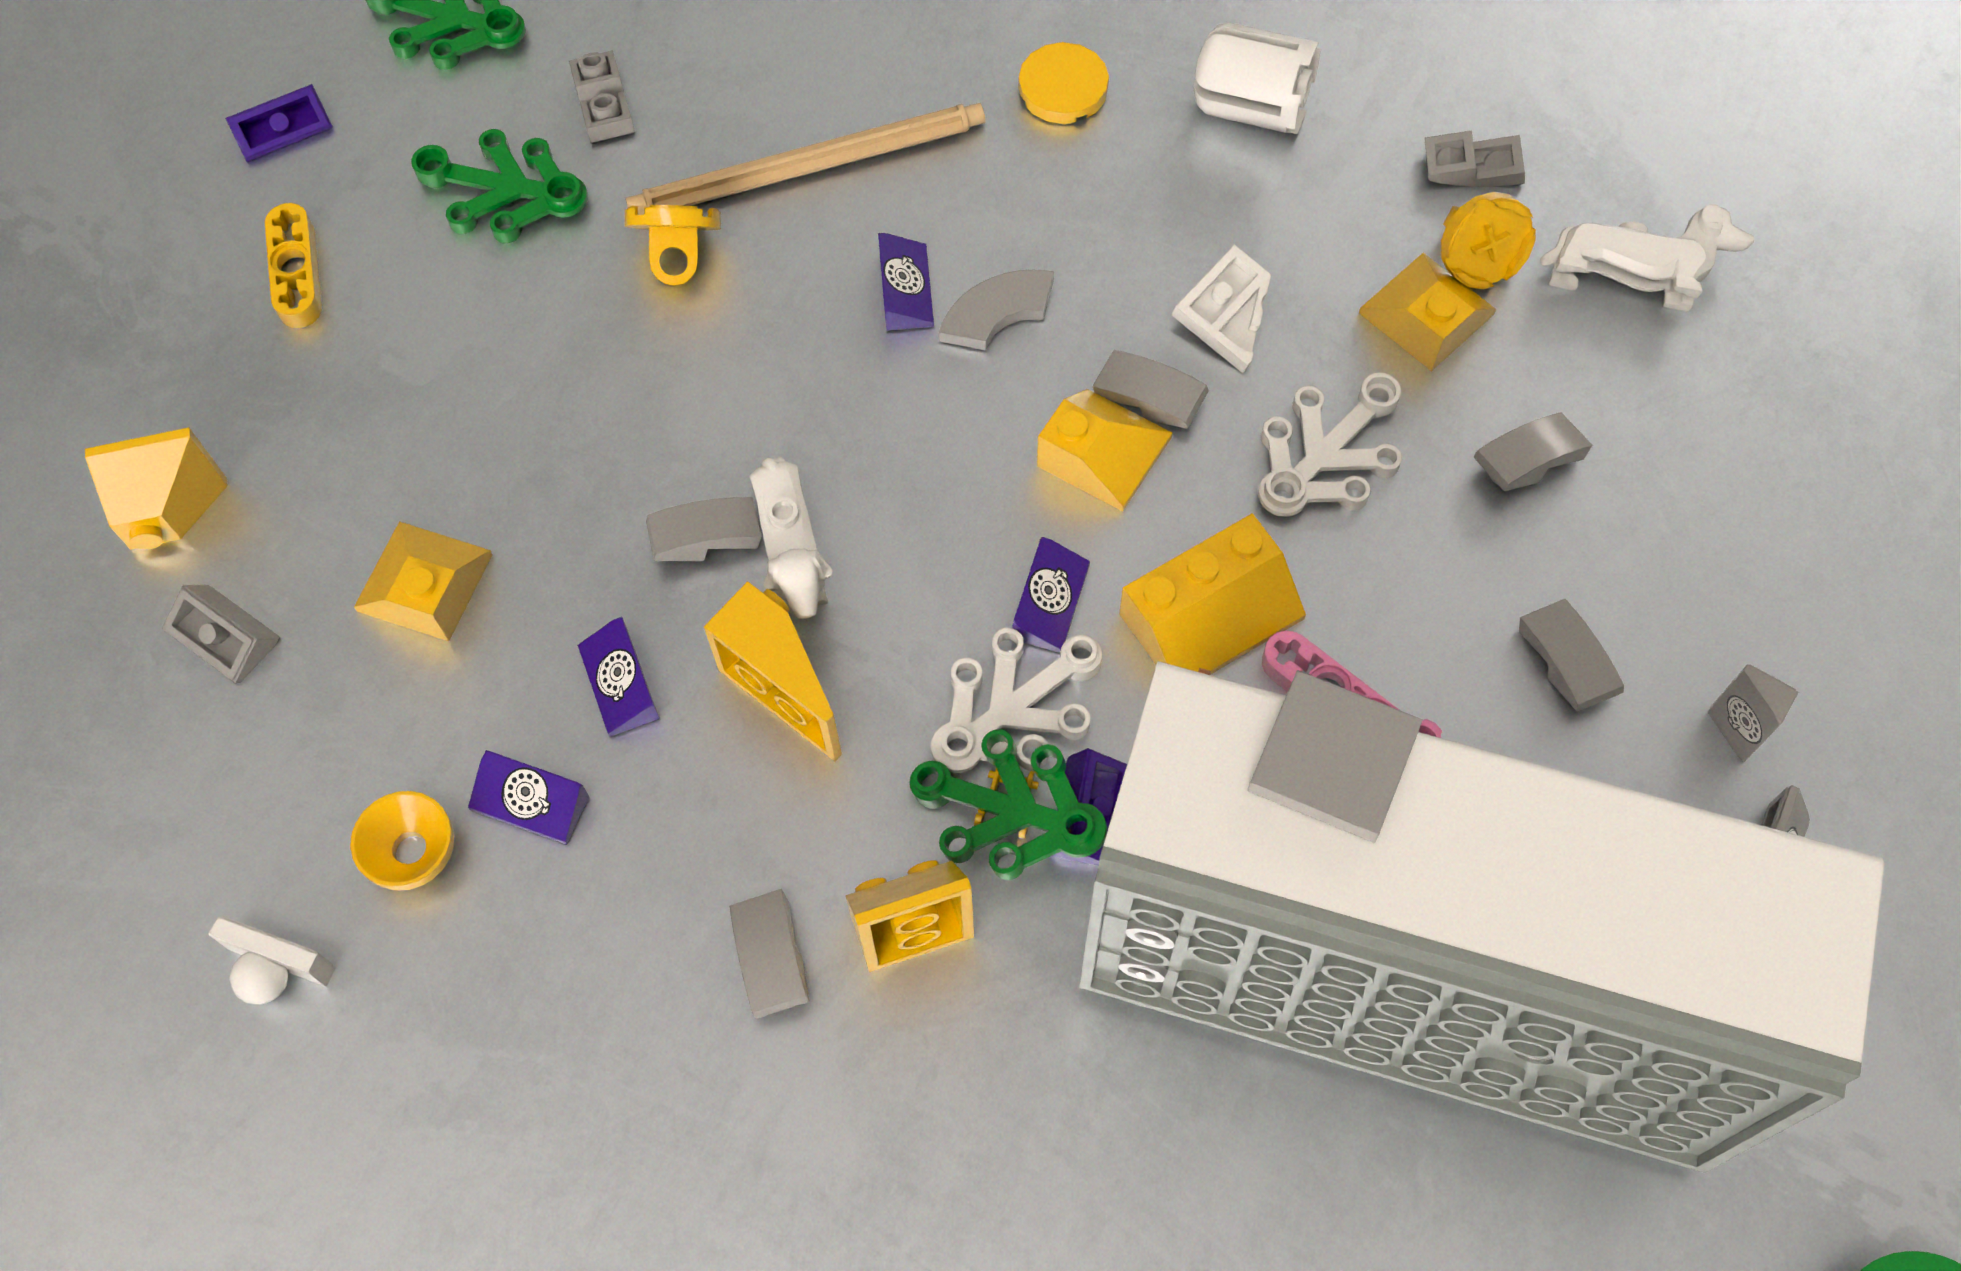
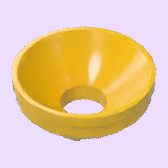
M414 791L394 792L370 804L356 821L350 843L352 859L358 870L369 881L383 888L395 891L414 889L433 880L444 869L454 848V832L446 811L435 799ZM412 836L425 839L426 849L418 861L405 864L397 860V848L403 840Z

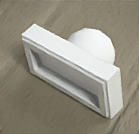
M222 916V918L217 917L208 934L228 950L241 954L232 965L229 978L236 996L245 1003L265 1004L277 999L286 988L289 977L288 973L326 987L335 970L332 967L333 964L315 950Z

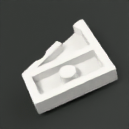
M1234 244L1175 306L1172 316L1243 374L1253 358V345L1256 332L1260 327L1263 314L1262 305L1267 295L1271 274Z

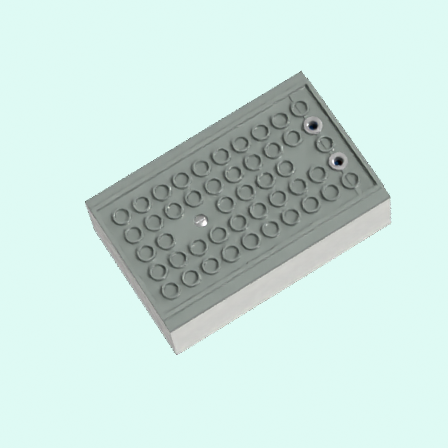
M1160 661L1157 662L1099 859L1098 871L1094 881L1079 988L1703 1173L1842 1100L1845 1097L1846 1084L1860 1077L1884 872L1883 858L1418 732L1380 834L1376 842L1373 843L1247 791L1286 696L1211 676L1210 670L1199 668V671L1196 672Z

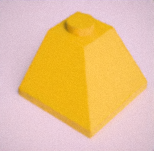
M1424 252L1360 307L1359 310L1360 315L1430 371H1433L1496 312V308L1469 287L1455 279L1447 270Z
M1085 389L1063 399L1038 435L1037 467L1123 512L1171 440L1173 432L1089 389Z
M190 427L85 448V459L109 527L130 550L137 548L153 549L159 547L162 543L182 539L228 486L227 477Z
M399 521L354 608L357 612L450 641L493 554L491 550Z

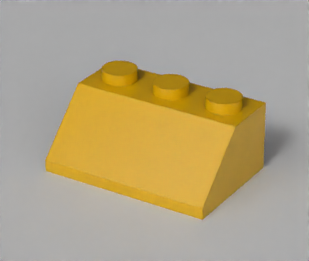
M1251 513L1122 588L1119 615L1155 665L1160 661L1196 672L1199 671V668L1210 670L1211 675L1267 642L1277 632L1285 631L1304 620L1306 613L1283 552L1254 514Z

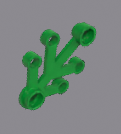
M365 0L368 7L380 15H390L399 10L432 19L410 28H398L390 34L389 42L393 52L402 59L414 57L419 52L420 44L461 28L472 30L451 40L447 38L438 39L430 45L429 52L433 63L441 70L454 68L460 61L459 55L485 45L497 49L515 46L523 39L526 33L523 18L513 8L501 5L499 0H473L475 3L483 6L484 14L470 11L464 0H444L446 4L433 0Z
M489 129L483 132L479 137V145L483 156L490 161H494L500 173L451 163L446 150L438 145H426L419 148L411 159V164L418 180L430 188H441L450 182L488 190V192L469 201L455 202L447 208L446 218L451 229L458 234L472 232L478 224V217L521 197L532 199L533 201L511 212L499 211L490 219V227L495 239L501 243H511L520 237L521 227L548 214L556 217L573 216L579 213L588 201V192L585 184L572 173L560 172L553 161L548 142L542 138L527 140L522 146V154L526 165L533 170H538L544 182L525 177L510 152L505 134L498 129ZM493 143H500L495 147H489ZM536 152H543L541 155L531 156ZM462 215H468L463 220H456L458 217ZM511 224V227L508 229H500L503 225Z
M1002 729L992 730L987 733L982 740L981 748L988 762L996 766L1008 794L955 778L947 766L938 761L921 763L910 776V789L918 802L924 807L936 809L943 807L950 801H954L997 815L969 829L962 826H951L945 829L940 836L939 847L949 861L964 863L973 856L975 851L1029 826L1046 831V833L1019 847L1010 842H1002L993 847L989 854V864L1000 879L1013 880L1022 874L1024 868L1059 852L1076 858L1090 856L1098 851L1105 842L1107 824L1104 816L1093 805L1078 802L1065 774V759L1061 751L1054 745L1046 744L1036 748L1031 755L1030 762L1036 776L1040 780L1047 782L1058 811L1036 804L1016 760V744L1012 736ZM996 743H1008L1004 752L1000 754L991 753V748ZM1054 757L1057 759V763L1053 768L1048 770L1039 768L1040 763L1045 758ZM932 774L938 775V779L933 785L928 787L922 786V782L926 777ZM1084 821L1088 824L1082 834L1072 835L1069 833L1071 825L1076 822ZM954 839H966V843L961 850L949 851V845ZM1013 854L1016 856V860L1011 867H998L999 860L1004 855Z

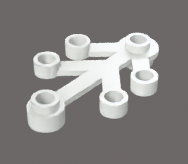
M1374 373L1367 376L1359 392V403L1325 437L1321 417L1324 403L1322 391L1310 385L1299 388L1295 393L1292 408L1294 413L1301 418L1305 457L1292 468L1288 447L1293 433L1291 423L1279 416L1266 420L1262 429L1261 441L1269 449L1271 472L1263 477L1259 486L1258 496L1262 506L1268 512L1282 517L1293 516L1301 512L1308 502H1339L1348 510L1363 508L1371 492L1370 485L1364 478L1349 476L1343 482H1318L1311 480L1320 471L1371 470L1374 475L1380 478H1390L1398 472L1402 461V454L1394 445L1381 444L1372 449L1343 448L1374 417L1387 416L1396 409L1401 395L1399 382L1393 376L1386 373ZM1371 397H1380L1385 402H1377ZM1311 399L1316 405L1311 407L1305 406L1301 400ZM1280 430L1285 436L1276 438L1269 431ZM1387 457L1392 460L1393 464L1384 465L1377 458ZM1351 488L1357 489L1361 492L1362 496L1352 497L1347 494L1346 490ZM1286 491L1291 495V498L1280 497L1275 492Z
M1013 628L998 630L992 638V653L996 661L990 709L972 722L974 692L982 684V668L972 658L957 660L951 667V683L955 688L950 722L940 726L932 737L931 752L933 759L946 765L952 773L967 772L973 769L980 761H988L981 748L982 740L990 731L1001 728L1060 733L1070 740L1083 738L1090 728V713L1083 705L1076 703L1068 704L1061 711L1030 707L1069 678L1076 681H1087L1095 677L1101 668L1102 649L1099 643L1086 635L1070 637L1061 647L1060 658L1013 691L1016 663L1023 654V637ZM1005 640H1010L1016 643L1017 647L1013 651L1006 652L1001 650L998 645ZM1077 648H1084L1091 655L1086 659H1078L1073 656L1072 651ZM963 670H970L976 674V677L972 681L964 682L958 679L957 675ZM1075 715L1079 716L1084 724L1078 728H1071L1066 725L1064 720L1069 716ZM1030 734L1024 736L1018 743H1015L1017 747L1015 757L1022 768L1034 771L1031 766V759L1025 757L1023 751L1030 746L1039 747L1048 743L1043 737ZM955 738H960L967 742V746L962 751H953L948 747V743ZM996 743L991 748V753L1000 754L1004 752L1008 743ZM1048 758L1042 760L1039 768L1042 769L1047 764Z

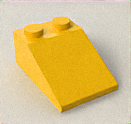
M747 581L704 626L717 668L731 681L836 762L842 755L834 714L788 614L790 609L775 592L766 589L762 593Z
M936 860L922 862L910 868L906 876L888 882L885 878H874L859 884L855 888L854 893L845 895L869 972L974 938L972 888L968 877L953 861L939 864Z

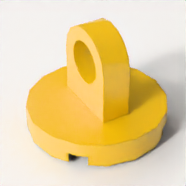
M1499 192L1475 196L1461 207L1452 206L1443 223L1446 228L1441 239V259L1448 273L1465 286L1478 289L1494 287L1492 283L1498 282L1502 278L1507 281L1516 275L1529 259L1536 241V229L1532 227L1531 217L1533 218L1530 209L1510 194Z
M650 205V207H644V215H638V206H629L625 209V227L649 230V263L651 271L656 279L663 284L677 286L689 281L696 272L698 263L697 231L721 229V212L716 208H709L708 217H704L703 209H697V206ZM668 248H677L687 257V268L680 275H668L660 267V255Z

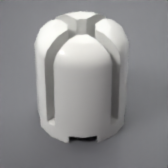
M1230 22L1218 24L1206 38L1197 60L1196 79L1194 82V96L1197 105L1207 115L1284 133L1298 134L1307 110L1299 109V107L1303 108L1305 106L1311 83H1315L1321 52V48H1317L1319 42Z

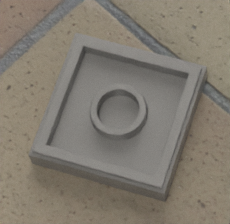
M1297 670L1247 791L1375 843L1423 719Z

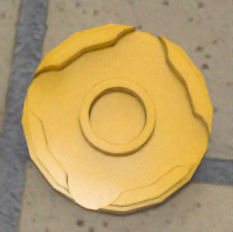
M1066 42L1044 45L1030 53L1021 65L1018 78L1020 97L1022 96L1026 102L1027 109L1033 115L1047 122L1061 124L1074 123L1077 117L1087 114L1088 118L1097 113L1106 101L1109 84L1106 65L1094 51L1080 44Z

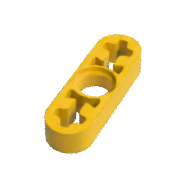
M284 203L271 209L265 218L271 303L285 325L291 328H303L313 324L319 318L322 311L315 230L303 207L295 203ZM289 224H292L291 229L294 238L291 241L287 239L284 233L288 230ZM297 257L305 259L304 265L299 270L291 273L281 271L282 266L289 259ZM291 289H298L303 298L299 300L298 307L292 308L295 306V296Z

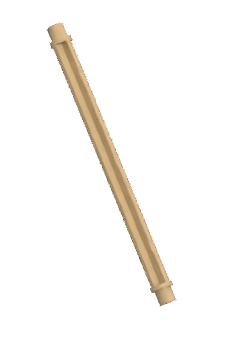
M981 103L965 107L963 104H959L951 108L653 188L642 189L643 193L627 197L625 200L628 207L638 206V215H644V207H650V205L691 206L957 133H964L969 131V127L985 123V114Z

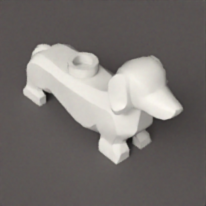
M1710 204L1698 210L1691 217L1684 234L1678 238L1648 233V228L1639 222H1625L1618 227L1595 223H1582L1577 226L1567 227L1560 233L1556 247L1542 256L1540 262L1543 266L1554 264L1548 286L1575 291L1579 279L1574 275L1575 272L1587 274L1597 272L1636 290L1644 292L1664 290L1663 307L1688 312L1693 306L1694 298H1698L1702 292L1700 281L1707 277L1715 264L1716 251H1743L1754 243V236L1732 225L1730 212L1726 209Z
M782 457L776 459L766 458L762 461V465L749 475L759 511L768 556V570L763 587L775 591L788 605L789 612L793 611L798 619L810 618L816 615L818 605L828 603L824 580L831 577L833 570L824 561L819 550L816 548L801 487L798 465L787 462Z

